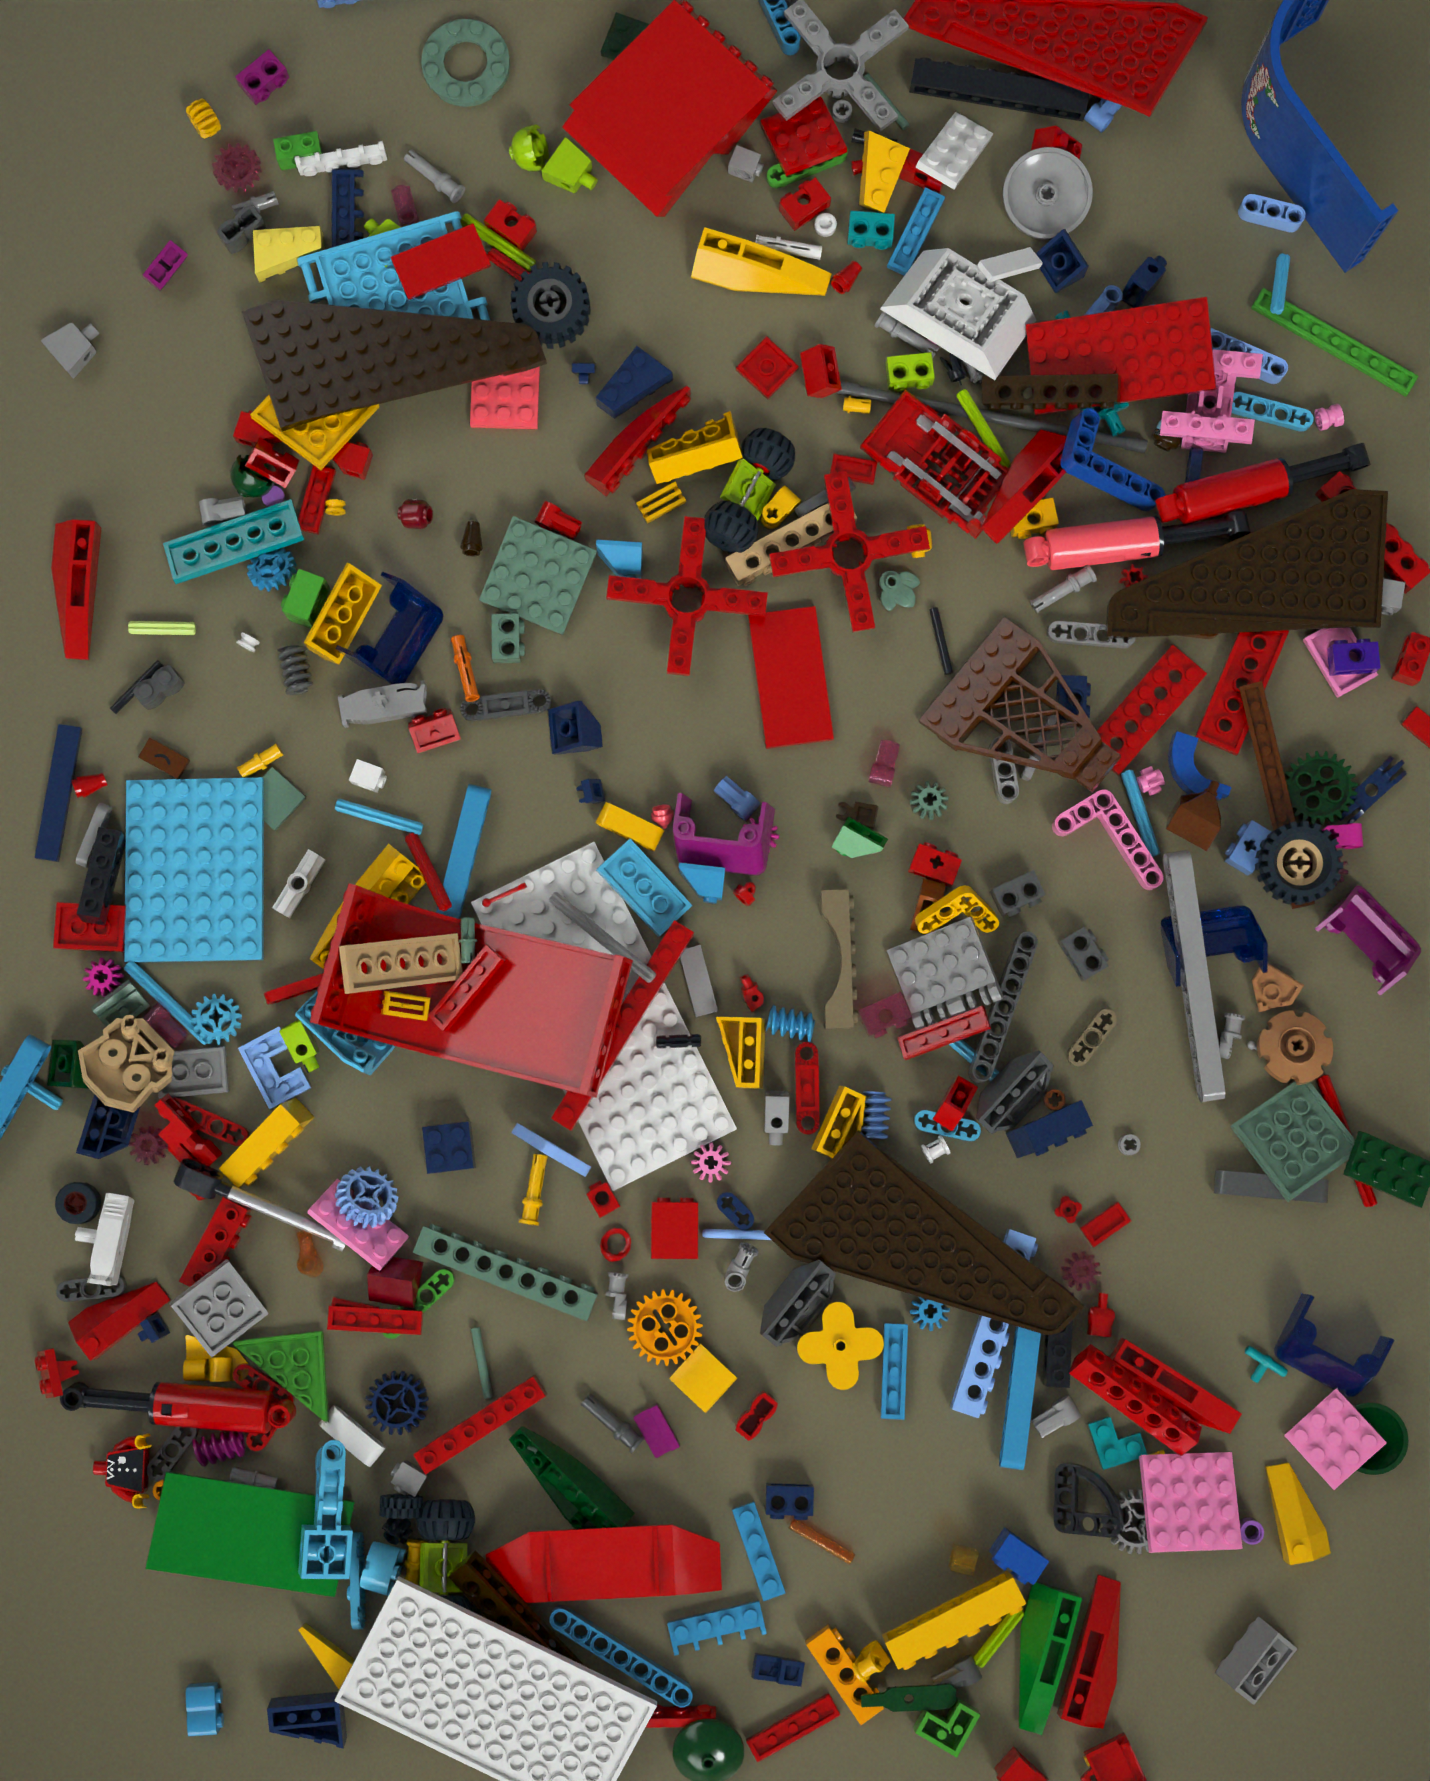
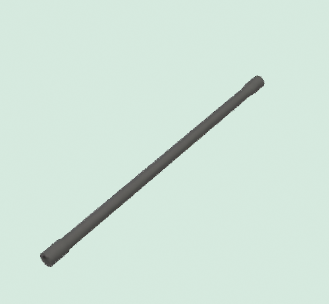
M841 381L842 390L837 392V394L868 398L893 404L902 394ZM915 396L923 404L929 405L936 412L969 418L962 405ZM979 409L986 422L1032 431L1042 429L1067 436L1070 427ZM1098 431L1094 443L1120 447L1140 453H1145L1148 442L1145 439L1129 436H1112V434Z

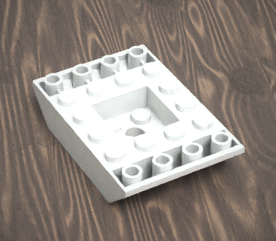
M949 248L924 250L880 309L996 380L1026 337V324L1036 322V318L1024 294L1000 279L989 282L977 265ZM960 300L967 301L969 305L962 304Z

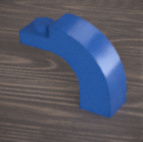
M1176 731L1172 736L1168 751V763L1175 782L1185 793L1203 792L1209 787L1212 780L1203 777L1194 764V752L1199 738ZM1219 783L1220 785L1216 791L1217 800L1228 797L1231 790L1230 786Z

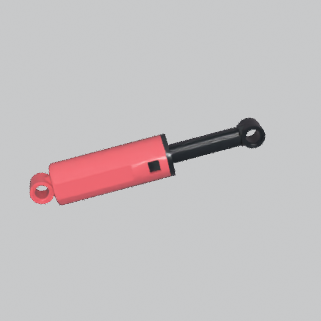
M1234 511L1227 514L1224 519L1162 526L1158 516L1048 529L1044 537L1028 538L1023 542L1028 566L1038 567L1047 563L1049 569L1059 570L1086 565L1161 557L1165 544L1227 537L1230 541H1234L1251 532L1247 513L1245 511Z

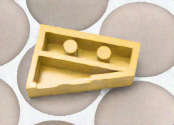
M716 1017L736 1087L763 1089L766 1020L748 1017Z
M839 1086L811 1149L832 1159L858 1130L861 1131L866 1096L845 1086Z

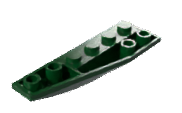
M521 1426L510 1437L509 1441L573 1528L624 1527L635 1514L597 1475L551 1441L524 1426Z

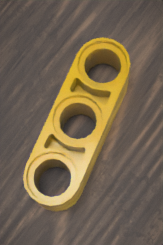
M605 802L595 822L599 826L625 839H631L634 843L651 851H655L664 833V830L608 802Z

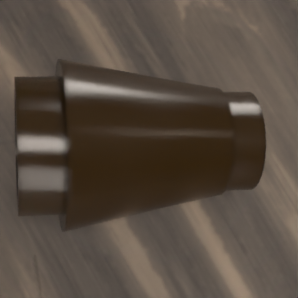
M468 521L466 523L460 546L462 553L466 556H479L480 551L483 550L479 522Z

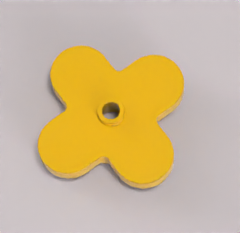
M832 1302L823 1310V1329L803 1334L798 1340L797 1352L806 1363L826 1364V1373L830 1384L837 1389L846 1390L853 1387L858 1380V1361L870 1360L879 1356L883 1350L884 1341L882 1335L874 1328H856L853 1312L847 1304ZM840 1341L845 1344L843 1350L836 1348V1344Z

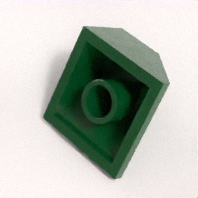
M52 1040L47 1086L89 1089L84 1084L78 1050L85 1046L81 1041Z

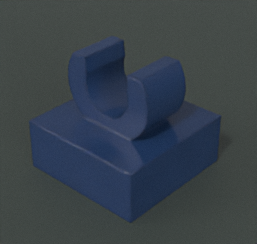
M572 363V373H579V384H589V373L596 372V363Z
M601 779L581 781L582 785L576 788L577 791H583L584 798L579 799L580 803H601L606 801Z
M159 1313L140 1323L144 1330L137 1335L142 1342L150 1339L154 1343L170 1334V1331Z

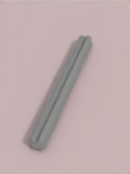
M558 892L552 894L549 898V902L613 955H621L633 960L631 969L646 982L650 983L653 981L656 973Z

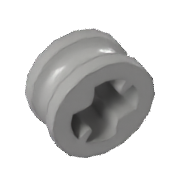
M846 100L835 102L832 109L833 119L838 123L849 121L852 115L851 104ZM839 108H844V111L847 110L845 115H840Z
M1124 1135L1118 1141V1149L1124 1155L1136 1154L1140 1149V1140L1135 1135ZM1133 1140L1134 1144L1132 1145H1135L1134 1149L1126 1150L1124 1148L1126 1146L1124 1141Z

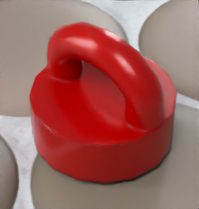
M748 882L744 886L739 884L733 890V894L744 905L750 906L755 901L753 895L756 886L753 882Z

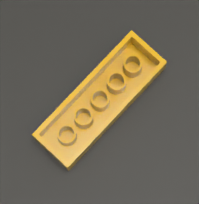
M1007 1570L882 1634V1637L898 1670L902 1667L904 1670H907L916 1665V1660L922 1657L928 1659L938 1653L937 1650L941 1647L946 1646V1648H950L959 1642V1638L965 1635L971 1637L979 1633L980 1627L986 1624L989 1626L995 1625L1002 1620V1616L1008 1613L1014 1615L1023 1610L1022 1606L1026 1602L1013 1576Z

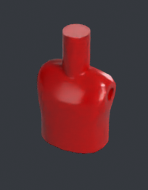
M1099 1293L1098 1306L1090 1307L1088 1310V1335L1112 1336L1115 1312L1107 1308L1108 1294Z

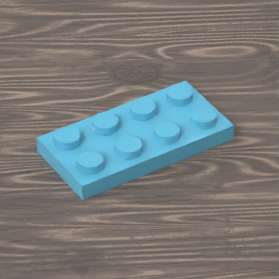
M631 839L626 841L596 869L658 937L671 926L674 920L677 921L693 906Z

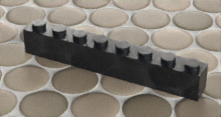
M915 58L909 93L1083 122L1086 115L1089 93L1052 80H1043L1038 76L1025 77L1015 72L1001 73L995 69L983 70L977 69L972 65L960 66L954 65V63L949 61H932L929 58Z

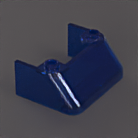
M382 572L381 576L395 586L390 594L389 602L397 612L375 648L363 644L355 652L339 645L335 649L358 666L393 685L406 682L442 623L443 611L405 580Z
M1240 905L1200 911L1206 957L1234 953L1235 957L1242 962L1257 960L1262 972H1268V942L1249 907ZM1168 916L1161 920V934L1167 967L1176 987L1181 986L1180 954L1175 946L1172 918Z
M1302 1293L1275 1345V1356L1281 1362L1333 1390L1337 1388L1345 1396L1354 1397L1358 1395L1378 1374L1395 1340L1380 1336L1372 1354L1359 1356L1354 1366L1313 1345L1317 1329L1312 1322L1304 1317L1314 1296Z

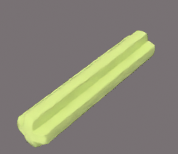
M130 621L128 623V632L130 634L195 635L196 624L194 622Z

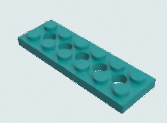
M290 499L163 543L173 581L175 584H179L305 539L294 503ZM274 524H282L280 529L271 530ZM261 531L259 536L255 538L250 537L252 532ZM231 539H239L235 545H228ZM210 546H218L214 552H207ZM196 553L193 559L186 560L188 554Z

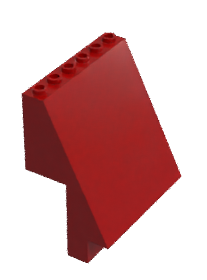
M673 0L569 104L574 111L562 126L567 133L656 217L666 216L713 154H729L778 91L773 87L774 82L768 76H762L758 73V67L752 61L743 59L741 57L742 52L736 46L727 44L725 42L726 37L720 31L712 30L709 27L710 22L704 16L696 15L693 12L694 7L686 0Z

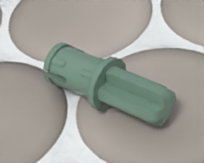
M472 917L461 918V940H459V943H461V963L471 964L475 959V943L477 942V939H475V921Z

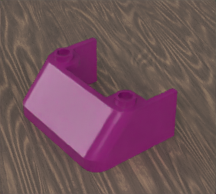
M678 793L673 822V835L679 863L725 868V872L747 875H760L765 871L775 808L767 802H762L759 825H745L740 830L738 841L695 836L696 824L690 819L692 799L683 793Z
M1358 885L1345 895L1322 918L1315 928L1317 931H1320L1325 926L1329 932L1336 934L1343 931L1374 963L1372 966L1373 977L1378 982L1383 983L1377 992L1380 996L1407 975L1421 953V948L1416 940L1366 889Z

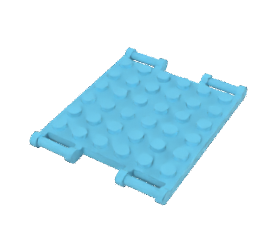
M458 211L315 252L297 259L298 266L302 268L307 284L310 303H317L327 298L328 304L335 306L474 319L471 309L478 308L481 320H490L486 307L488 305L486 297L468 301L462 279L408 300L390 258L448 234L445 226L447 223H452L454 231L462 228L460 222L462 217ZM314 262L317 264L324 290L321 291L317 290L310 264Z

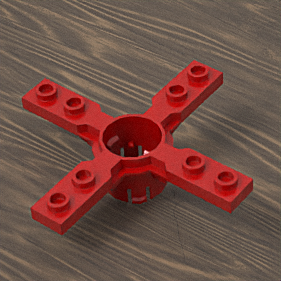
M847 471L824 475V482L834 533L828 538L826 545L769 554L772 576L779 577L831 568V572L834 575L842 576L852 633L875 629L864 572L870 567L874 559L929 550L926 526L868 537L863 531L856 529ZM854 538V541L860 545L862 544L864 562H859L860 567L845 569L835 562L832 547H837L836 541L843 542Z
M684 517L679 572L671 577L667 583L609 575L607 600L662 605L673 619L667 674L690 676L695 624L704 618V614L707 611L765 617L768 592L710 588L707 581L701 577L706 536L705 518ZM680 585L684 586V588L698 587V590L703 594L701 607L688 613L678 611L671 604L674 591L679 590Z

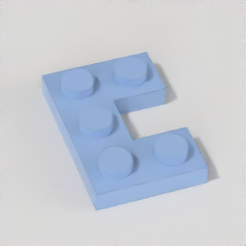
M280 1026L238 1048L270 1110L312 1088L301 1067L282 1077L279 1076L271 1058L288 1049L279 1032L281 1030Z

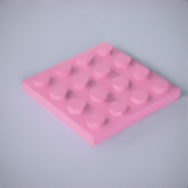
M1232 1452L1186 1453L1182 1456L1179 1454L1139 1456L1149 1553L1243 1549Z

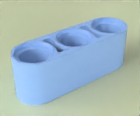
M1256 194L1245 196L1238 208V215L1242 220L1286 232L1297 231L1304 221L1306 214L1299 205ZM1245 205H1251L1254 210H1248ZM1267 211H1273L1276 216L1269 215ZM1289 216H1294L1297 222L1291 221Z

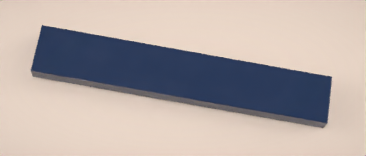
M58 724L35 852L36 859L59 862L73 786L72 780H74L83 729L81 727Z

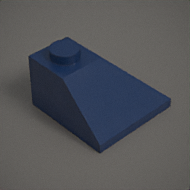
M575 701L548 710L552 754L586 752L603 747L601 725L582 701Z

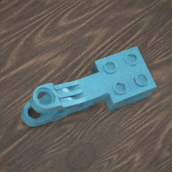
M338 1440L326 1442L316 1453L314 1525H302L298 1567V1574L301 1579H349L353 1530L349 1525H341L346 1451L343 1443ZM327 1450H331L334 1453V1459H330L327 1456Z

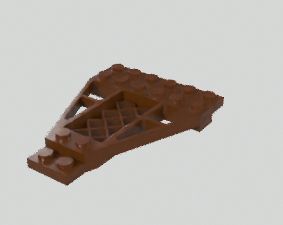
M1005 617L919 719L920 724L936 734L942 742L955 751H966L1057 773L1064 778L1077 781L1092 793L1121 758V754L1102 742L1100 735L1040 641ZM1038 652L1041 653L1053 672L1041 688H1036L1019 676ZM1056 680L1059 681L1079 713L1078 715H1075L1045 694ZM1020 690L1021 699L1008 701L1007 692ZM1023 690L1028 692L1033 697L1024 699ZM1005 694V702L997 703L1002 695ZM1038 702L1039 712L1026 713L1025 704ZM1041 702L1052 710L1042 711ZM1022 705L1023 714L1010 716L1009 707ZM1006 707L1007 717L994 718L993 709ZM1056 715L1057 724L1044 726L1043 717ZM1059 715L1064 717L1069 722L1060 724ZM1040 717L1041 727L1028 728L1027 719ZM1024 720L1025 729L1012 731V721ZM981 721H984L1002 734L991 749L964 743ZM1008 722V728L1001 723ZM1074 727L1075 736L1062 739L1061 729ZM1058 730L1059 739L1046 741V731ZM1042 732L1043 742L1030 743L1029 734ZM1019 735H1026V741ZM1009 739L1039 761L998 752V750ZM1060 745L1061 753L1059 755L1048 756V746ZM1044 747V753L1037 748Z

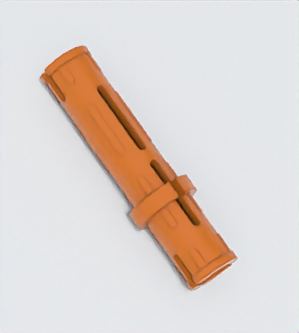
M455 635L451 638L455 654L453 657L454 663L458 666L465 700L473 702L478 700L480 696L470 662L472 659L471 653L467 650L465 636Z

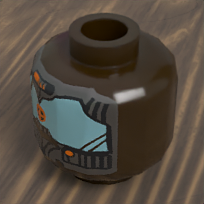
M1160 419L1152 433V438L1155 441L1154 445L1170 452L1171 449L1174 450L1179 447L1182 438L1161 436L1162 419Z

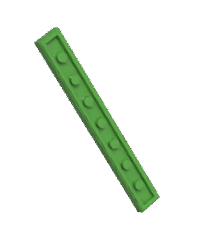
M1265 288L1261 290L1251 307L1252 310L1406 397L1409 394L1418 375L1286 300L1282 313L1279 315L1272 314L1270 311L1272 292Z

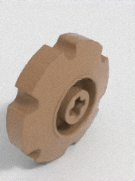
M1292 1010L1279 1013L1267 1022L1269 1030L1263 1029L1260 1032L1257 1041V1053L1259 1058L1266 1059L1267 1064L1264 1066V1069L1269 1075L1282 1083H1287L1290 1079H1294L1296 1085H1303L1314 1081L1324 1073L1321 1065L1328 1066L1331 1063L1333 1041L1332 1038L1324 1036L1323 1032L1326 1026L1318 1018L1306 1012L1297 1017ZM1294 1044L1298 1046L1297 1051L1293 1050Z

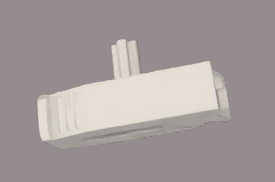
M106 1193L97 1230L78 1227L75 1232V1241L94 1244L90 1262L91 1272L87 1283L105 1286L118 1284L135 1201L129 1196Z

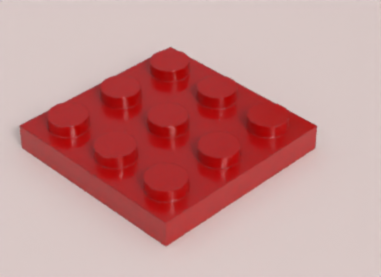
M822 96L816 98L787 121L780 113L760 120L761 127L785 176L847 153V146Z

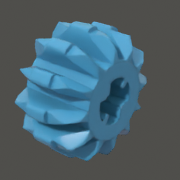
M918 1297L921 1301L920 1303L912 1300L911 1304L917 1306V1309H911L910 1314H918V1316L912 1319L914 1323L922 1319L919 1325L920 1329H924L926 1323H928L929 1331H933V1323L938 1328L942 1327V1324L939 1322L940 1318L948 1321V1318L942 1315V1312H950V1308H942L941 1306L944 1304ZM929 1304H932L931 1307L936 1309L931 1314V1317H927L928 1314L926 1313L924 1314V1309H928Z

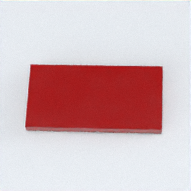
M474 223L390 257L408 300L491 267Z

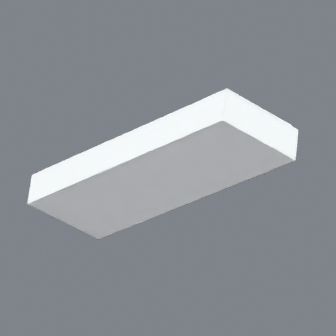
M1031 247L980 260L977 267L988 281L992 282L1039 269L1043 262Z

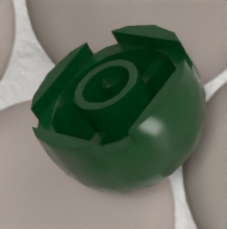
M238 455L230 471L231 482L237 489L238 494L246 498H258L268 494L275 482L245 466L249 455H246L245 458H241V455ZM264 463V466L268 469L269 465Z

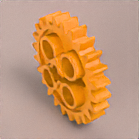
M662 1289L661 1295L658 1296L655 1291H652L653 1298L650 1299L647 1295H644V1304L640 1301L636 1302L639 1310L631 1309V1312L636 1316L635 1318H628V1321L633 1323V1326L627 1328V1331L634 1332V1335L629 1337V1340H636L637 1342L633 1349L639 1347L642 1349L639 1354L640 1357L645 1353L648 1354L647 1362L652 1358H656V1365L660 1363V1360H664L665 1365L668 1366L669 1359H672L675 1364H678L677 1357L680 1356L686 1360V1351L691 1354L694 1353L690 1346L699 1345L695 1337H702V1333L696 1330L703 1327V1324L696 1323V1320L701 1317V1314L694 1315L693 1312L697 1306L689 1307L691 1299L683 1301V1293H680L678 1297H674L673 1289L669 1295H666L665 1290ZM670 1304L675 1308V1314L672 1317H665L662 1314V1307L664 1305ZM654 1309L658 1311L665 1324H671L669 1331L676 1339L677 1345H673L665 1331H659L661 1324L653 1313ZM647 1317L655 1320L656 1326L652 1330L643 1328L642 1321ZM679 1324L685 1325L688 1329V1333L684 1337H678L674 1332L675 1327ZM659 1337L666 1338L668 1341V1347L664 1350H659L655 1346V1340Z

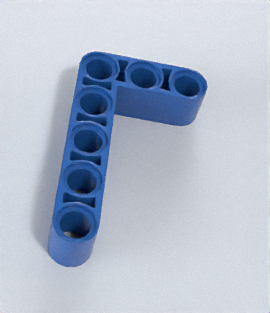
M1086 408L1071 420L1060 462L1062 469L1068 474L1142 511H1150L1155 508V500L1166 496L1161 486L1092 452L1100 422L1097 411L1092 408Z

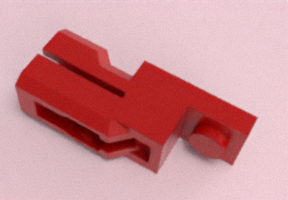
M169 1093L154 1105L158 1109V1113L170 1121L158 1135L168 1144V1151L180 1163L183 1159H192L210 1166L223 1154L210 1139H202L195 1132L201 1126Z

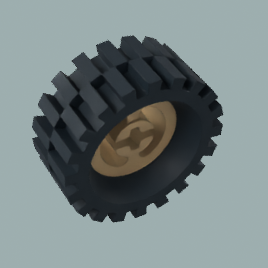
M1295 821L1283 825L1268 834L1267 838L1259 845L1261 849L1256 852L1255 857L1259 858L1258 863L1255 864V870L1260 871L1257 879L1259 882L1263 881L1266 885L1263 887L1266 893L1271 891L1273 893L1272 898L1276 900L1282 899L1285 904L1295 903V905H1301L1320 899L1327 895V892L1332 891L1335 887L1334 883L1340 880L1341 874H1338V872L1343 869L1344 862H1339V857L1343 856L1342 850L1337 851L1335 845L1339 844L1337 839L1331 840L1329 838L1330 831L1327 829L1324 831L1320 830L1321 825L1316 823L1309 825V821H1301L1300 823ZM1290 849L1292 855L1285 862L1297 860L1299 863H1305L1310 861L1309 856L1311 857L1312 871L1307 878L1303 877V873L1309 869L1310 865H1303L1301 867L1297 865L1286 866V871L1292 874V877L1285 872L1283 857L1287 850Z

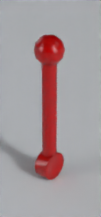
M522 883L493 898H485L482 901V905L489 907L491 903L527 888V885Z

